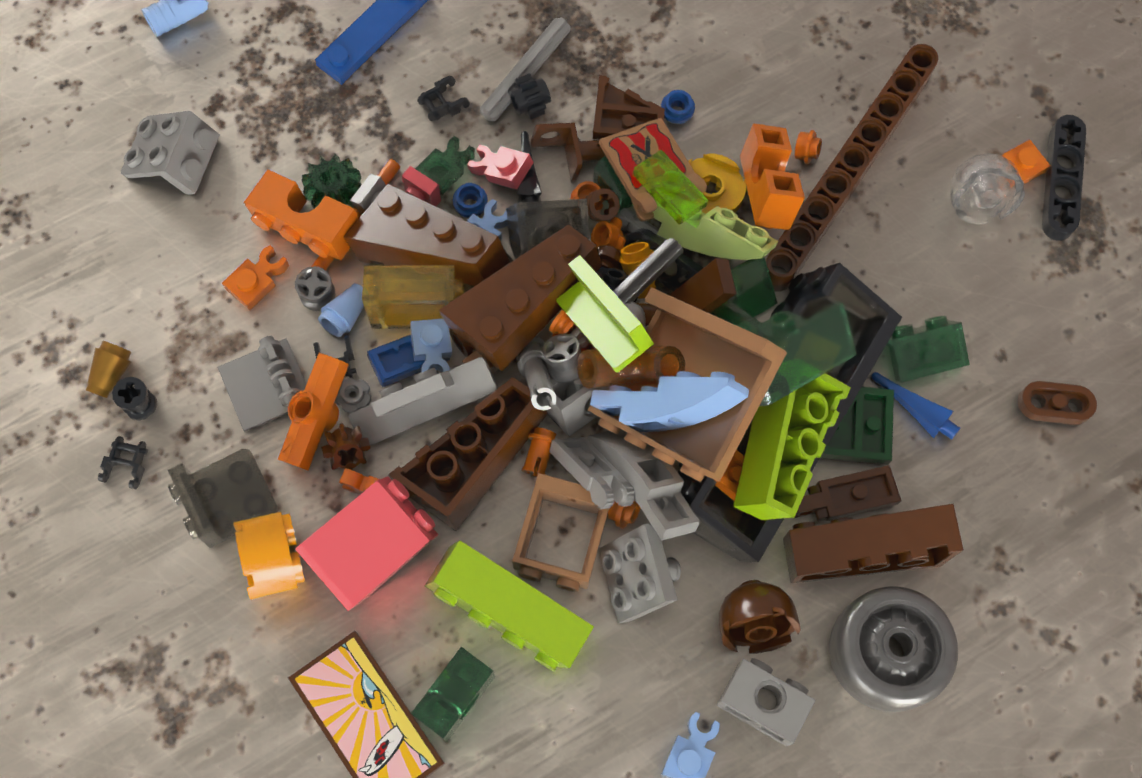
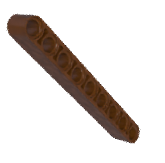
M917 44L908 51L799 209L790 230L783 232L776 247L768 254L761 272V281L767 289L774 292L786 290L807 262L928 83L939 60L938 53L933 47L927 44ZM864 138L871 139L873 142L867 141ZM846 163L854 164L856 167H851ZM828 188L836 189L839 193H833ZM810 214L819 215L822 220L814 219ZM791 240L801 241L805 246H796ZM772 267H782L787 273H777Z

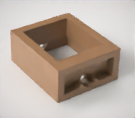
M538 473L512 560L513 569L519 570L518 575L531 581L540 582L542 577L557 581L556 586L567 591L578 592L579 588L588 589L609 508H598V505L592 502L590 491H587L580 484ZM543 500L598 514L581 573L527 558Z

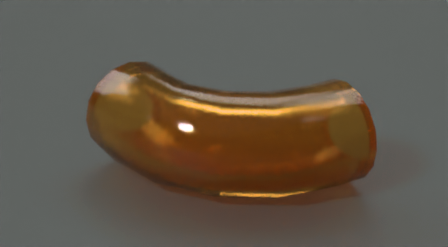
M651 346L622 370L615 372L596 349L582 351L579 355L577 371L581 383L588 389L610 387L612 385H658L660 376H676L677 372L685 371L686 363L681 351L674 346Z

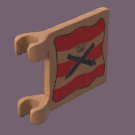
M662 118L599 140L600 147L630 196L640 221L644 222L654 217L653 211L657 209L656 201L648 193L677 182H682L689 202L694 203L703 199L702 193L707 189L705 181L694 172Z

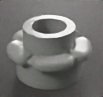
M354 378L345 379L335 401L347 413L357 411L370 404V386L362 379L358 381ZM355 392L356 397L351 398L350 393Z

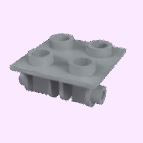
M266 336L259 341L260 347L257 351L217 367L244 432L287 414L292 397L306 387V382L287 338L278 341L274 340L273 336Z

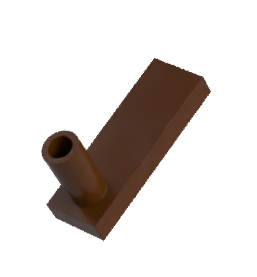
M714 259L669 296L707 313H711L737 294L728 259ZM636 303L645 312L646 326H648L657 308L648 303Z

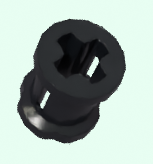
M126 377L118 381L113 388L112 397L115 404L123 409L131 419L145 420L155 412L157 399L140 379Z

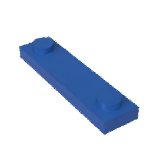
M376 0L315 59L317 67L342 85L428 0Z

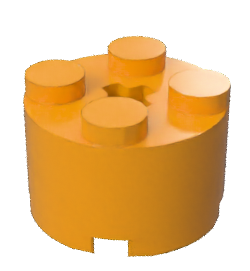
M280 511L233 522L243 575L247 576L249 585L247 591L250 600L297 589V583L305 582L299 553L297 551L290 553L289 546L297 545L290 513L282 515Z

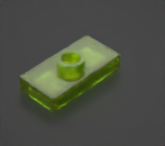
M662 150L634 167L633 175L679 225L707 206L709 200Z

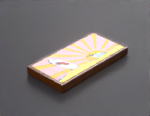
M356 631L288 677L352 778H427L445 765Z

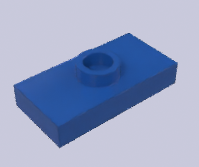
M411 334L367 351V357L382 388L420 373L425 360L414 361ZM443 358V360L447 362L450 361V358Z

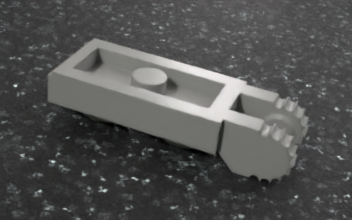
M586 437L552 440L549 452L583 488L590 491L592 502L598 505V508H611L614 501L621 505V507L633 504V501H635V491L631 484Z

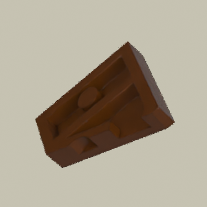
M599 75L592 139L600 140L658 118H662L664 121L665 109L651 101L643 100L639 94L630 89H627L625 92L610 84V78Z

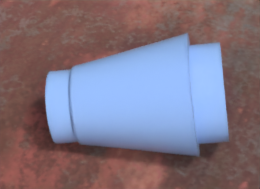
M352 284L350 288L321 308L322 314L318 317L319 323L327 332L336 337L349 333L370 298L369 293L361 285Z

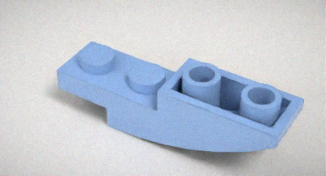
M679 371L676 376H660L658 388L642 386L641 391H632L627 387L611 385L609 391L593 390L590 405L609 415L619 416V422L637 431L659 432L679 429L711 419L748 398L749 389L736 382L735 376L729 373L711 372L710 377H701L696 373Z

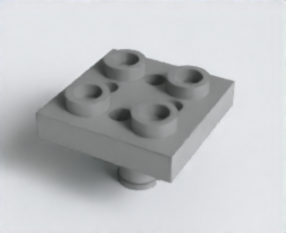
M651 523L643 524L599 548L602 568L605 571L611 603L618 623L631 622L678 600L673 582L677 581L681 575L680 564L674 557L666 559L662 541Z

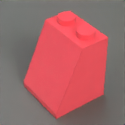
M389 476L377 480L295 548L347 611L374 593L439 535L433 529L435 527L433 519L424 510H417L408 500L410 495L404 485L396 479L391 480Z

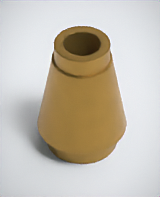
M102 341L100 348H95L86 391L108 398L109 393L131 363L128 360L131 351Z

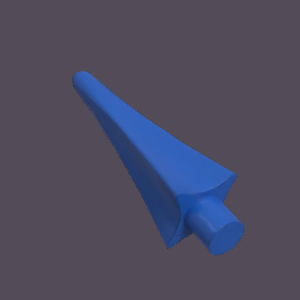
M878 372L871 374V378L883 389L894 390V398L922 425L933 439L940 431L952 440L961 429L949 420L954 411L903 388Z

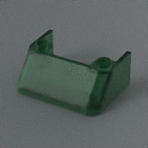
M765 257L747 260L731 269L737 294L710 313L771 341L787 352L760 406H766L778 401L857 355L844 304L840 301L808 319L788 311L775 313L764 323L754 318L778 304Z

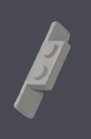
M479 357L454 369L438 374L435 368L424 371L414 376L415 384L404 389L401 383L379 391L381 399L350 413L349 420L353 429L356 426H360L362 438H368L371 446L493 393L498 387L485 357Z

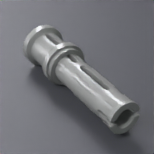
M535 336L516 356L520 374L527 380L532 405L536 409L544 411L551 408L549 399L555 405L557 397L547 368L548 363H546L542 353L545 342L542 338Z

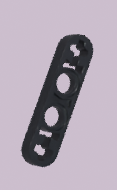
M1074 115L1061 116L1051 128L1049 134L1047 162L1051 166L1046 172L1042 229L1049 238L1056 241L1068 239L1078 228L1080 222L1086 125L1083 120ZM1063 128L1069 129V134L1073 135L1068 144H1064L1067 140V131L1063 130ZM1057 157H1069L1073 161L1074 167H1062L1058 163ZM1062 185L1067 187L1071 192V198L1063 199L1059 197L1055 192V186ZM1061 210H1065L1062 213L1061 219L1062 224L1066 225L1065 228H1061L1060 223L1055 220L1061 213Z

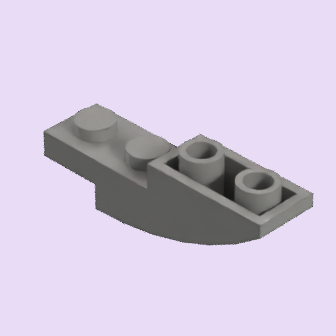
M622 429L619 434L607 431L588 436L587 439L631 484L635 491L634 499L661 540L696 532L700 520L680 493L684 481L672 465L651 455L654 447L647 444L644 450L624 439L627 432Z

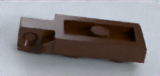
M890 465L818 481L816 485L807 488L809 495L803 496L794 518L815 514L817 521L825 519L829 521L898 505L902 500Z

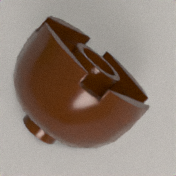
M759 580L746 581L725 597L719 611V627L723 645L735 652H738L737 646H750L748 649L749 654L773 651L792 642L791 633L796 631L799 634L801 631L797 610L791 597L780 587Z

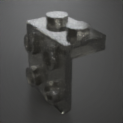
M241 449L194 473H191L183 463L168 470L173 483L168 485V489L175 503L178 506L183 504L188 516L183 518V522L192 539L198 537L209 548L235 536L236 530L233 522L278 512V506L249 449Z

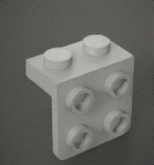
M191 111L147 116L137 127L135 140L124 156L121 174L127 178L162 176L186 195L196 194L220 134Z

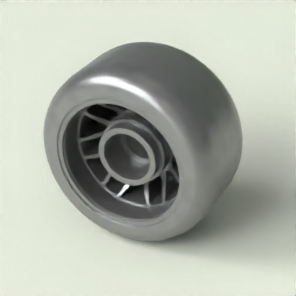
M889 586L866 592L842 611L831 632L829 654L832 668L838 681L854 699L876 710L901 712L930 702L947 687L957 666L958 642L949 618L933 600L909 588ZM890 637L896 639L901 644L903 657L896 656L891 652L889 648Z

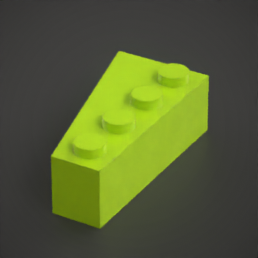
M798 357L783 360L753 417L733 507L760 520L795 517L813 476L810 468L814 459L821 457L826 446L822 442L828 427L835 425L840 414L836 410L841 399L847 398L851 387Z
M460 540L448 547L424 585L433 591L434 595L441 601L452 607L456 605L468 612L467 616L474 622L485 628H488L490 625L503 633L501 638L510 645L520 650L525 646L535 652L537 655L534 659L553 671L557 667H571L594 628L587 621Z

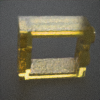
M364 266L362 301L372 329H410L411 321L443 319L439 309L464 294L463 279L456 278L455 266Z

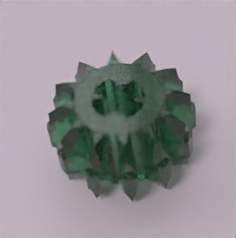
M334 154L330 161H326L320 155V164L308 163L307 169L309 173L302 175V183L304 186V197L306 200L311 201L312 208L315 209L325 195L345 205H353L350 200L361 187L362 177L360 171L353 167V163L349 158L340 161L339 156Z

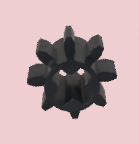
M530 73L516 78L515 89L509 91L516 113L518 115L528 114L530 120L544 115V110L547 109L546 104L551 102L550 92L545 81L542 78L533 79Z

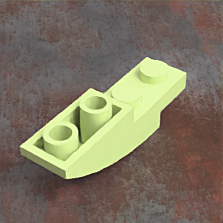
M667 187L648 193L657 203V209L653 211V218L662 222L657 235L666 240L674 238L682 247L691 251L724 259L752 260L762 259L778 243L777 240L769 236L765 229L759 226H751L739 219L738 215L730 209L716 206L705 214L696 204L684 202L672 195L671 190Z

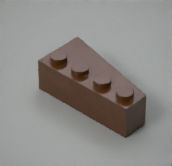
M567 225L439 309V312L452 332L502 372L562 309L556 302L557 298L579 282L568 264L581 255L595 272L602 267L597 245L572 226Z
M954 503L891 514H876L854 520L853 518H839L823 525H816L815 522H802L793 525V529L789 530L783 538L790 583L941 567L964 550Z

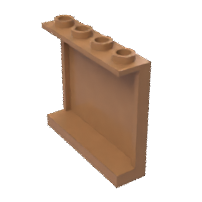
M651 287L644 301L657 308L646 329L654 345L628 364L617 386L627 387L632 391H641L642 386L658 388L660 376H676L679 371L696 373L701 377H710L711 372H725L734 375L736 382L749 389L748 398L733 408L706 421L679 429L659 432L637 431L619 422V416L609 415L591 405L588 411L600 417L598 425L615 434H619L621 429L627 432L624 439L644 450L647 444L654 447L651 454L654 457L670 465H673L675 460L683 464L680 469L682 473L702 482L704 476L720 482L787 352L759 335Z

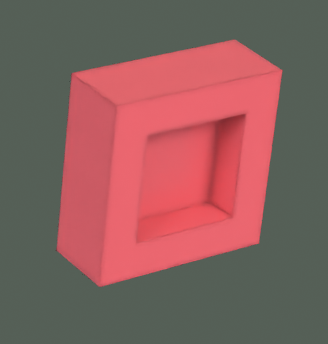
M409 166L402 175L405 192L437 207L441 202L439 184L412 166Z

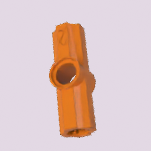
M318 353L305 389L297 392L289 402L288 416L292 423L278 460L309 470L322 434L330 431L338 421L339 408L335 400L347 372L348 363Z

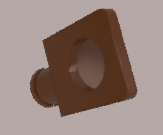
M575 123L537 124L534 128L531 138L532 147L564 146L571 181L577 180L583 162L609 161L599 145V140L580 141L577 136ZM548 132L559 133L557 136L553 138L541 137L542 135Z

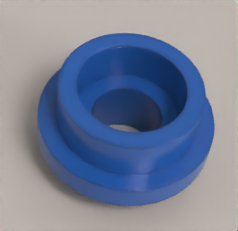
M683 90L671 91L661 102V107L665 109L664 118L671 123H685L694 115L695 103L691 96ZM673 107H680V108H682V110H681V111H677V110H674V109H672V108H673Z
M474 183L461 185L453 195L455 211L466 218H470L472 214L476 216L481 215L484 212L485 205L488 203L485 190ZM468 199H473L476 201V203L473 205H466L465 201H467Z

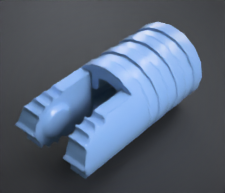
M159 0V2L153 3L141 9L155 36L159 37L163 33H167L171 29H175L179 25L185 24L187 21L206 12L209 2L207 0Z

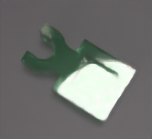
M453 136L448 141L447 149L444 152L435 148L415 168L439 184L440 195H443L464 174V165L469 160L475 158V148L470 145L465 151H457L460 139L456 136Z

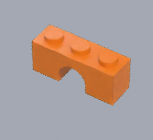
M753 123L741 151L740 160L755 226L768 229L790 230L805 196L799 174L785 172L787 161L792 152L787 129Z
M267 169L244 201L245 206L252 215V222L263 230L269 231L272 228L278 231L283 238L293 244L301 242L308 245L315 254L323 258H327L329 255L342 261L350 249L344 236L359 219L356 210L325 195L315 209L300 213L307 200L298 184Z

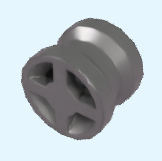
M316 266L308 267L297 275L295 289L302 304L309 310L321 311L322 307L335 298V288L331 277L323 268ZM321 288L322 290L315 295L316 291Z
M558 334L546 341L542 353L546 363H548L549 373L554 380L570 382L583 374L586 363L581 353L580 343L576 337L570 334Z

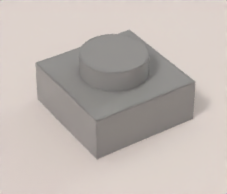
M370 174L351 198V203L362 215L386 184L381 177Z

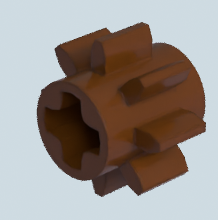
M340 423L339 428L335 429L332 433L326 431L325 436L328 445L322 446L321 449L323 458H330L332 470H336L338 467L353 470L360 463H367L363 451H368L371 447L368 438H362L360 426L352 429Z

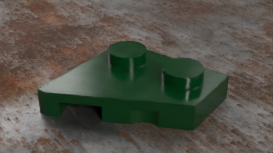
M862 386L820 458L889 465L892 461L894 390Z

